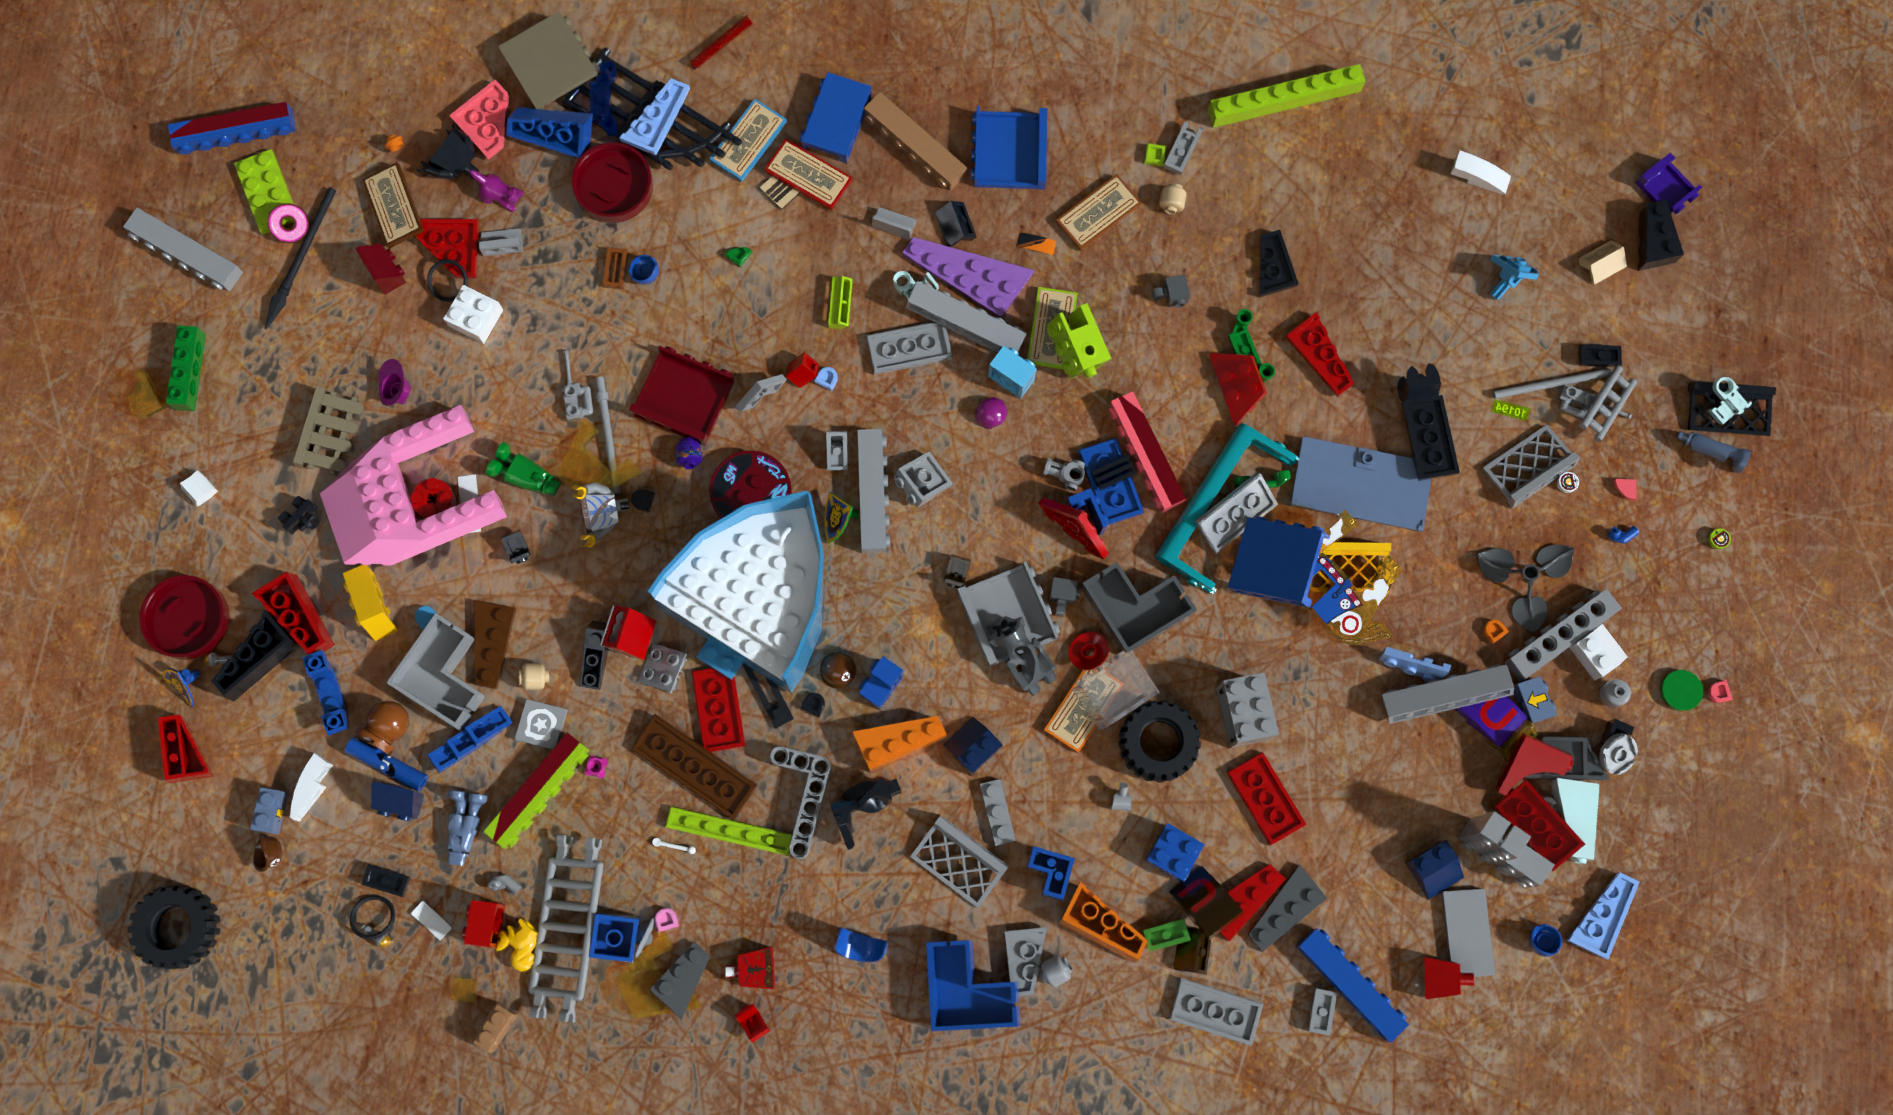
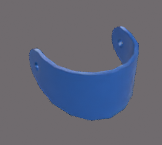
M839 927L834 950L850 960L868 963L878 962L885 955L888 941Z

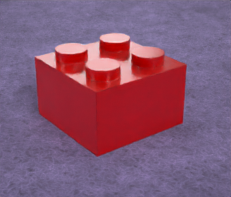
M471 900V904H468L466 908L467 926H464L462 931L464 944L497 948V935L502 930L506 905Z

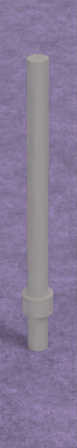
M597 377L598 393H596V399L600 405L611 487L614 491V496L620 495L621 491L607 404L609 396L605 390L604 377Z

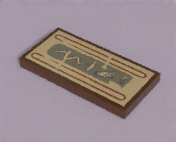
M396 162L362 179L388 248H392L424 232L400 164Z

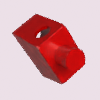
M1430 957L1424 958L1425 999L1461 995V986H1474V973H1462L1461 963Z

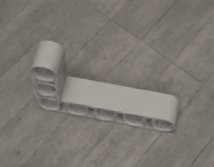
M776 747L770 754L771 761L775 766L808 775L790 844L791 855L798 860H802L809 855L831 766L829 761L822 756L785 747ZM778 752L786 754V759L783 762L775 761V755ZM798 757H804L807 760L804 767H797L795 765ZM819 762L827 764V769L822 773L815 770V766ZM814 782L822 785L818 793L810 791V786ZM808 803L816 805V810L812 814L805 812V806ZM804 823H808L811 826L810 832L806 835L801 834L799 831L800 826ZM797 844L805 846L804 854L796 855L794 853V848Z

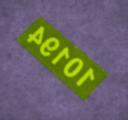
M1495 399L1492 412L1528 421L1530 408Z

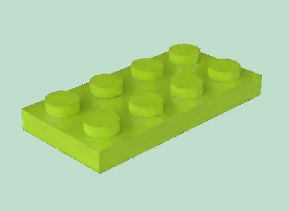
M272 149L234 163L262 235L270 232L268 216L271 210L283 203L294 204ZM289 217L283 220V226L294 223L293 219Z

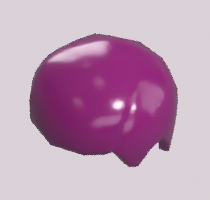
M989 397L981 401L975 411L976 421L986 429L1000 426L1008 415L1007 406L1001 399Z

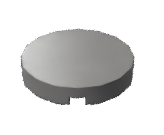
M1617 733L1611 736L1601 748L1599 756L1600 765L1611 774L1619 775L1626 772L1635 762L1633 758L1634 755L1637 756V743L1633 738L1624 733Z

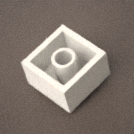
M463 285L443 320L448 327L484 344L503 309L499 302Z

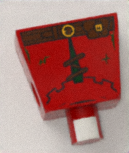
M765 948L738 955V965H726V978H739L740 987L775 989L773 948Z

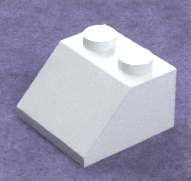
M1600 624L1569 647L1594 681L1608 674L1627 658V655L1603 624Z

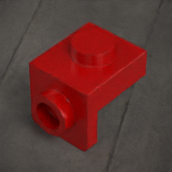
M753 1003L742 1007L735 1014L736 1019L740 1022L752 1043L770 1032L761 1013Z

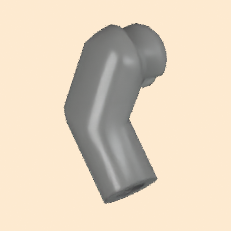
M506 874L495 876L488 883V887L492 891L507 888L515 895L522 888L520 884Z

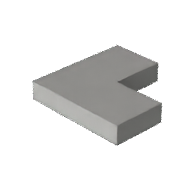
M781 374L757 381L736 405V408L739 412L752 409L763 396L777 392L787 379Z

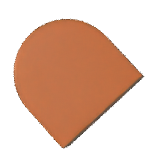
M1496 619L1489 620L1483 626V634L1491 645L1509 632L1504 624Z

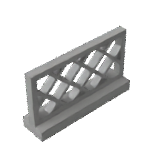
M1545 425L1483 467L1482 470L1508 500L1507 504L1513 509L1563 473L1575 467L1580 457L1576 452L1572 453L1551 428ZM1546 432L1551 438L1550 443L1539 442V436ZM1525 445L1535 446L1534 454L1523 453V447ZM1538 446L1550 448L1549 456L1537 455ZM1553 449H1560L1565 456L1562 458L1552 457ZM1510 455L1518 456V465L1507 464V458ZM1522 457L1534 459L1533 467L1521 466ZM1537 459L1548 461V467L1546 469L1536 468ZM1494 466L1503 467L1502 476L1494 475L1490 469ZM1506 468L1517 469V478L1505 477ZM1521 470L1531 471L1532 478L1529 480L1520 479ZM1505 481L1515 482L1516 489L1509 493L1504 487Z
M942 815L939 816L910 856L977 908H979L1009 867ZM936 829L943 834L944 843L932 844L931 835ZM929 839L930 845H925V843ZM957 844L960 846L961 856L949 857L948 845ZM945 845L947 858L935 859L933 847ZM923 848H930L932 860L923 861L917 854ZM962 858L964 870L952 872L950 860ZM965 858H976L978 868L966 870ZM947 860L949 873L940 874L936 871L935 862ZM990 869L997 874L992 882L983 883L982 870ZM979 871L981 883L969 885L967 873ZM964 873L966 885L956 886L953 883L952 875ZM984 885H989V887L985 891ZM981 886L982 896L978 902L970 896V887Z

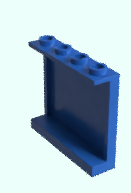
M977 106L976 113H972V125H976V131H972V143H975V150H971V162H975V168H971V180H974V187L1045 190L1047 108H1040L1039 113L980 111V106Z
M1256 516V519L1247 518L1227 588L1239 594L1310 608L1312 599L1307 597L1323 539H1330V536L1324 532L1323 528L1318 526L1305 528V525L1300 523L1288 525L1285 521L1278 519L1271 522L1261 516Z

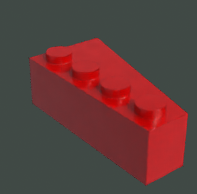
M285 572L252 593L306 653L312 654L320 650L325 652L335 645L298 575Z

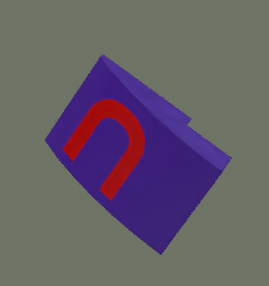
M1508 697L1454 709L1466 719L1470 726L1499 748L1527 720V716Z

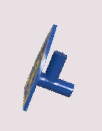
M167 668L163 674L164 680L192 708L193 698L187 685L200 677V672L195 669L190 673V670L184 669L180 674L179 671L173 668Z

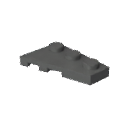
M696 942L682 954L650 989V992L680 1020H682L710 958V955Z

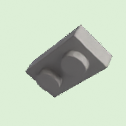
M1314 988L1308 1032L1330 1036L1337 996L1336 992Z

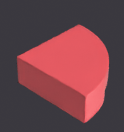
M1613 480L1615 489L1625 499L1630 501L1636 500V480Z

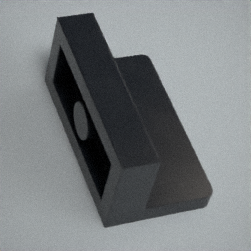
M950 201L935 212L948 247L954 246L961 240L972 241L977 238L964 202Z

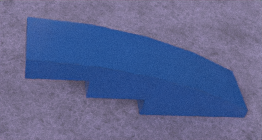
M499 706L466 726L462 732L447 740L446 744L429 753L427 757L440 774L494 738L513 722L502 706Z

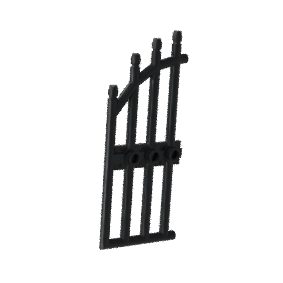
M604 47L594 60L597 66L600 67L602 63L606 64L648 90L646 94L640 99L598 73L601 79L598 81L599 83L636 105L630 114L585 87L588 81L571 90L562 101V104L575 112L591 113L573 102L579 92L625 120L620 128L617 129L593 114L592 123L619 139L623 133L630 129L633 121L637 120L644 113L643 110L647 105H651L656 99L655 96L666 84L658 80L651 84L609 58L610 51ZM683 103L680 111L711 129L714 133L704 139L674 120L671 127L697 144L683 148L665 137L662 144L671 150L658 151L657 155L633 146L631 147L659 165H663L664 168L672 170L673 164L665 159L684 157L695 165L703 167L705 162L699 157L697 158L693 153L707 149L718 157L724 158L726 153L713 143L721 136L738 146L742 144V140L728 131L731 126L727 122L719 126Z

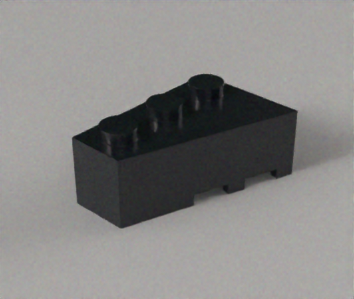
M1667 200L1647 204L1639 213L1640 247L1638 248V254H1640L1638 271L1676 263L1684 255Z

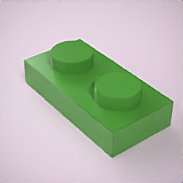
M1185 919L1143 930L1144 936L1148 940L1147 947L1149 952L1191 941Z

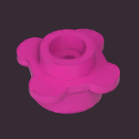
M594 755L589 756L585 774L603 778L608 760L606 758H596Z

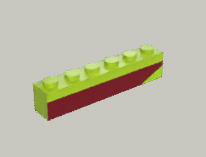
M567 732L483 832L502 848H512L519 840L518 835L523 830H528L533 824L532 819L537 813L541 814L547 807L546 802L550 797L554 798L560 792V785L565 780L568 781L572 778L578 764L582 765L589 757L587 753L590 750Z

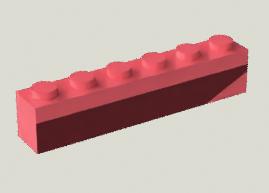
M1134 392L1112 400L1108 412L1112 420L1115 419L1118 424L1117 430L1119 435L1124 437L1127 442L1126 449L1128 453L1133 455L1136 460L1134 464L1138 473H1142L1145 478L1143 482L1147 491H1151L1154 497L1152 501L1155 508L1160 509L1161 513H1164L1184 504L1186 497Z

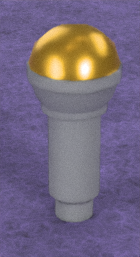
M211 652L205 656L204 660L207 666L214 667L219 664H225L228 658L231 659L233 655L219 656Z
M365 924L361 927V930L366 935L379 933ZM384 934L373 940L377 947L386 948L389 946L391 939L388 934Z

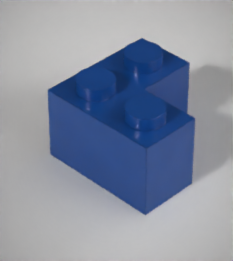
M884 656L880 660L877 658L870 667L871 677L869 680L865 678L858 688L861 690L859 696L879 710L904 677V670Z
M1033 846L1027 869L1047 874L1041 895L1060 901L1064 900L1075 858Z

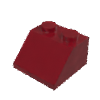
M382 244L358 246L355 248L371 276L385 295L406 283L403 278L406 274L400 264L395 265L393 262L396 257L390 248L385 249Z

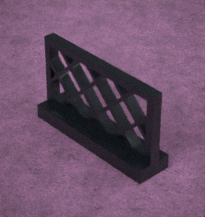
M1694 381L1688 383V392H1690L1688 430L1770 436L1772 399L1776 395V387L1736 384L1739 387L1737 389L1738 393L1746 402L1750 401L1749 399H1754L1748 408L1743 409L1744 412L1751 408L1757 417L1750 422L1743 413L1737 414L1733 419L1726 421L1727 424L1722 428H1718L1712 422L1715 419L1713 417L1710 419L1703 411L1709 405L1713 408H1718L1714 403L1718 396L1713 391V382ZM1719 383L1720 391H1727L1728 383ZM1696 395L1703 396L1708 403L1700 408L1696 403ZM1758 400H1766V407L1762 412L1754 406ZM1699 414L1707 421L1702 427L1694 426L1695 417ZM1739 417L1747 424L1742 430L1737 429L1733 424ZM1759 418L1764 423V431H1758L1752 425Z

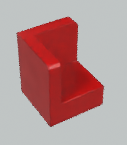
M803 352L788 364L786 377L796 386L802 388L817 376L819 363L806 352Z

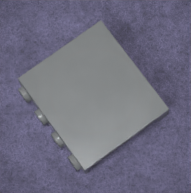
M1026 561L1023 562V565L969 587L963 586L957 589L959 599L989 668L1008 659L1002 645L995 647L989 642V639L993 636L987 630L988 626L998 623L1004 616L1012 619L1023 617L1025 620V633L1030 643L1032 642L1031 639L1035 637L1043 646L1057 640L1059 637V627L1056 621L1052 622L1050 617L1052 614L1048 603L1044 604L1041 597L1044 595L1040 584L1036 585L1033 577H1036L1034 569L1031 565L1028 566ZM1018 647L1015 649V653L1021 655L1024 653V649Z

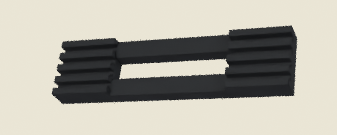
M743 663L742 666L775 729L794 720L776 683L766 678L778 701V704L771 707L753 673L754 669Z

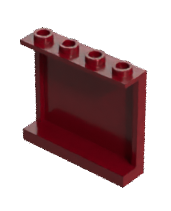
M659 346V354L636 403L631 404L629 412L633 417L684 438H693L699 444L706 446L735 383L734 377L728 370L715 369L712 364L706 361L698 362L689 354L681 355L676 353L677 351L672 347L666 346L664 348Z

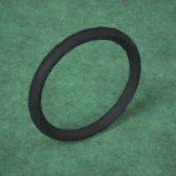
M444 259L436 262L431 267L427 276V283L434 297L444 302H452L456 296L445 298L434 290L432 286L434 270L441 264L449 263L455 265L461 271L464 279L463 285H468V278L465 269L458 262Z
M376 895L361 899L350 913L351 929L358 937L372 940L383 936L391 929L395 920V909L392 903L385 897ZM380 900L387 904L390 909L391 917L388 925L384 930L374 935H366L359 932L354 924V916L357 909L367 901Z

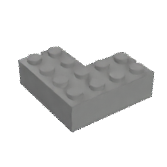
M437 613L432 617L387 682V684L460 731L463 730L472 717L469 712L471 710L475 712L485 698V695L452 675V672L475 639Z
M1495 811L1469 819L1457 838L1462 842L1461 845L1469 851L1474 850L1480 854L1479 858L1488 864L1493 863L1496 865L1500 873L1505 876H1512L1516 879L1514 882L1522 888L1538 887L1543 884L1554 864L1526 845L1531 838L1530 835L1514 825L1504 840L1501 839L1511 822Z

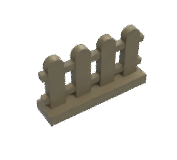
M316 386L293 460L295 467L304 469L305 464H308V469L314 470V466L329 470L331 475H335V472L341 473L347 465L340 459L341 453H350L353 447L345 439L347 434L358 432V425L351 421L353 415H361L364 412L363 405L357 402L358 399L356 397H352L351 400L337 397V393L333 391L329 395L324 387ZM326 407L325 413H321L322 408ZM332 409L346 412V418L342 419L331 416ZM320 426L319 432H315L316 427ZM326 428L340 431V438L325 435ZM311 445H314L313 452L309 451ZM320 447L334 450V457L318 454Z

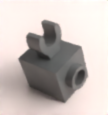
M1185 274L1167 277L1163 284L1164 288L1153 289V301L1166 298L1168 307H1183L1190 299Z
M1053 577L1049 601L1057 602L1055 616L1063 617L1066 604L1073 605L1075 599L1079 600L1081 588L1077 587L1078 581Z

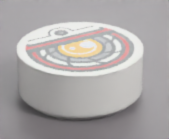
M1565 472L1557 479V486L1560 491L1571 493L1578 488L1579 479L1574 473Z

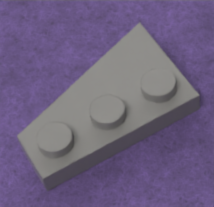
M1047 927L1004 932L1010 982H1018L1019 996L1034 994Z

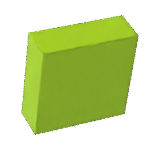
M1147 143L1144 164L1163 167L1166 146Z

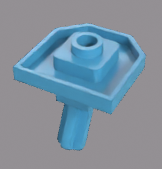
M1492 254L1490 260L1503 269L1499 275L1501 280L1490 292V295L1494 299L1499 300L1510 286L1515 288L1523 278L1536 280L1539 271L1521 257L1514 258Z

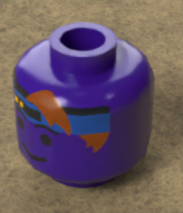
M683 438L675 445V458L679 466L690 470L702 462L701 445L693 438Z

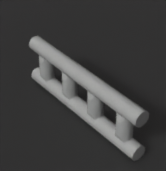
M1619 365L1614 367L1579 424L1581 429L1585 430L1589 426L1596 432L1594 437L1596 442L1603 440L1637 384L1636 379L1630 378L1627 381L1620 375L1623 368ZM1615 382L1623 388L1620 396L1611 390ZM1606 396L1615 403L1611 410H1608L1602 404ZM1597 411L1606 418L1602 425L1593 419Z

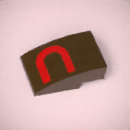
M1202 866L1188 876L1185 882H1180L1169 891L1170 895L1195 926L1199 927L1208 940H1211L1243 915V910Z

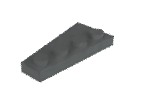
M1301 865L1297 866L1278 895L1270 903V906L1248 933L1250 939L1261 952L1327 899Z

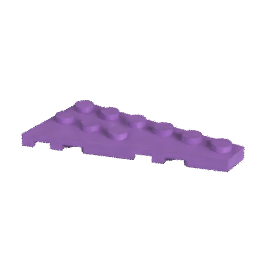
M915 237L912 238L902 252L904 257L999 318L1004 316L1034 274L1032 269Z

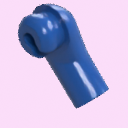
M1635 526L1630 527L1625 532L1620 529L1617 530V527H1613L1609 530L1608 536L1614 542L1625 544L1640 532Z

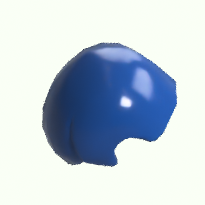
M644 254L632 260L628 271L633 281L646 285L651 284L657 279L659 265L655 258Z
M1547 924L1535 926L1529 935V945L1534 953L1539 956H1553L1560 951L1562 946L1561 934L1555 927Z

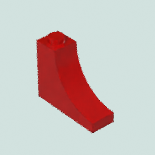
M1522 732L1495 789L1498 793L1507 796L1510 789L1518 781L1531 774L1551 772L1564 776L1566 771L1569 772L1573 766V756L1562 749Z

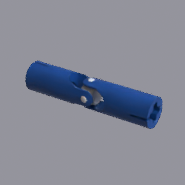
M356 736L350 739L345 748V753L418 792L423 789L428 780L427 774L386 754L384 751Z

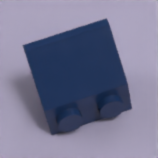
M973 717L943 746L972 776L1002 748L1003 744L988 728Z
M375 781L372 782L371 808L378 810V815L389 817L390 813L398 815L397 819L410 822L411 818L418 819L424 794Z
M1447 840L1436 843L1405 863L1428 900L1464 878L1459 859Z

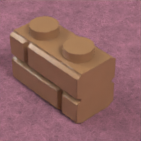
M496 1003L472 1042L489 1053L495 1052L512 1026L511 1023L515 1021L519 1014L502 1003Z

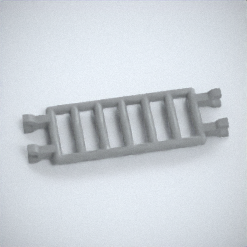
M557 835L556 857H550L548 860L537 930L538 934L534 949V963L531 968L528 992L535 996L529 1017L546 1018V998L554 997L564 999L558 1021L575 1022L576 1000L581 1001L584 998L595 914L597 913L604 866L603 862L597 861L598 851L602 845V840L586 837L585 859L568 858L569 849L573 844L574 837ZM556 865L594 869L593 882L554 878ZM553 887L589 890L591 891L589 904L551 900ZM549 908L588 912L586 925L548 921ZM546 930L585 934L583 947L544 943ZM551 952L581 956L580 968L573 969L541 965L542 953ZM539 973L578 978L576 991L537 986Z

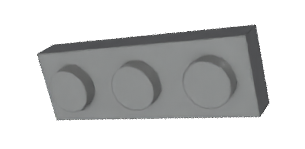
M998 779L980 784L995 846L1016 841L1001 780Z

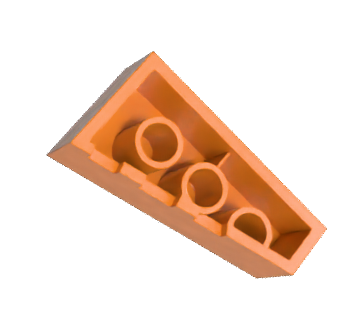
M938 716L853 731L855 740L870 772L947 737Z

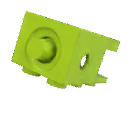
M1086 303L1080 305L1067 316L1072 326V331L1063 312L1059 313L1047 324V332L1053 338L1056 353L1061 357L1063 369L1070 379L1083 374L1086 379L1097 375L1096 369L1112 359L1089 305Z

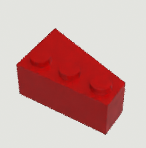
M180 714L158 717L164 780L171 784L214 777L185 718Z

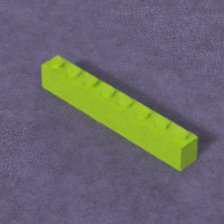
M1353 65L1211 100L1207 112L1212 127L1215 128L1361 92L1366 80L1361 65Z

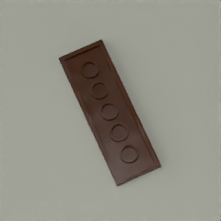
M657 714L652 716L631 748L732 820L736 819L758 786L754 781Z

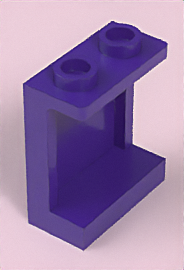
M1670 152L1645 172L1635 184L1653 203L1667 200L1671 214L1673 212L1678 214L1685 208L1683 204L1686 201L1691 203L1699 196L1697 192L1702 186L1699 184L1695 188L1671 163L1675 157Z

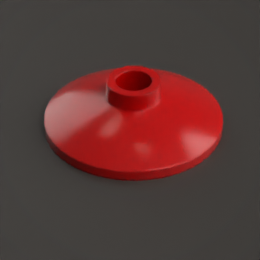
M1086 632L1080 634L1072 641L1069 647V659L1080 670L1096 669L1107 659L1109 645L1107 640L1099 633Z

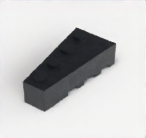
M266 610L261 615L262 618L258 624L250 629V634L245 641L237 646V651L232 658H228L212 679V683L221 694L233 702L299 647L287 630Z

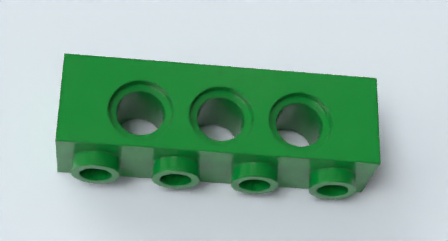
M177 325L166 404L174 410L195 411L206 339V334L197 326Z

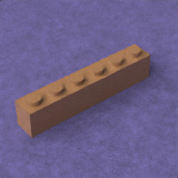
M881 92L864 107L866 121L870 125L874 124L878 127L880 133L886 138L889 137L899 150L903 149L911 161L914 163L918 162L926 174L934 176L941 187H946L951 191L966 176L967 167Z

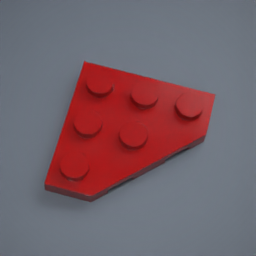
M420 219L424 232L416 236L418 241L438 261L444 259L454 260L465 269L467 278H477L478 219ZM449 263L442 264L456 278H463L458 267Z
M1044 497L1038 502L1046 517L1052 522L1055 520L1060 526L1064 527L1062 530L1074 541L1077 539L1082 545L1086 546L1084 549L1089 554L1105 559L1109 554L1105 548L1104 541L1098 537L1096 528L1087 519L1088 515L1082 509L1077 510L1068 504L1063 505L1054 499L1050 500Z

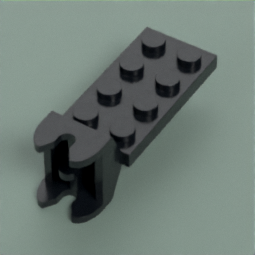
M1428 363L1425 369L1426 377L1423 374H1418V371L1411 366L1407 370L1406 378L1402 376L1397 383L1398 396L1403 401L1401 405L1418 481L1458 475L1460 473L1443 395H1439L1441 386L1440 376L1436 367L1431 363Z

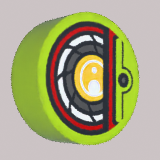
M1716 529L1708 536L1709 545L1716 550L1726 548L1731 542V536L1725 529Z

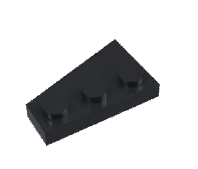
M1281 230L1261 235L1260 297L1297 287L1299 283Z

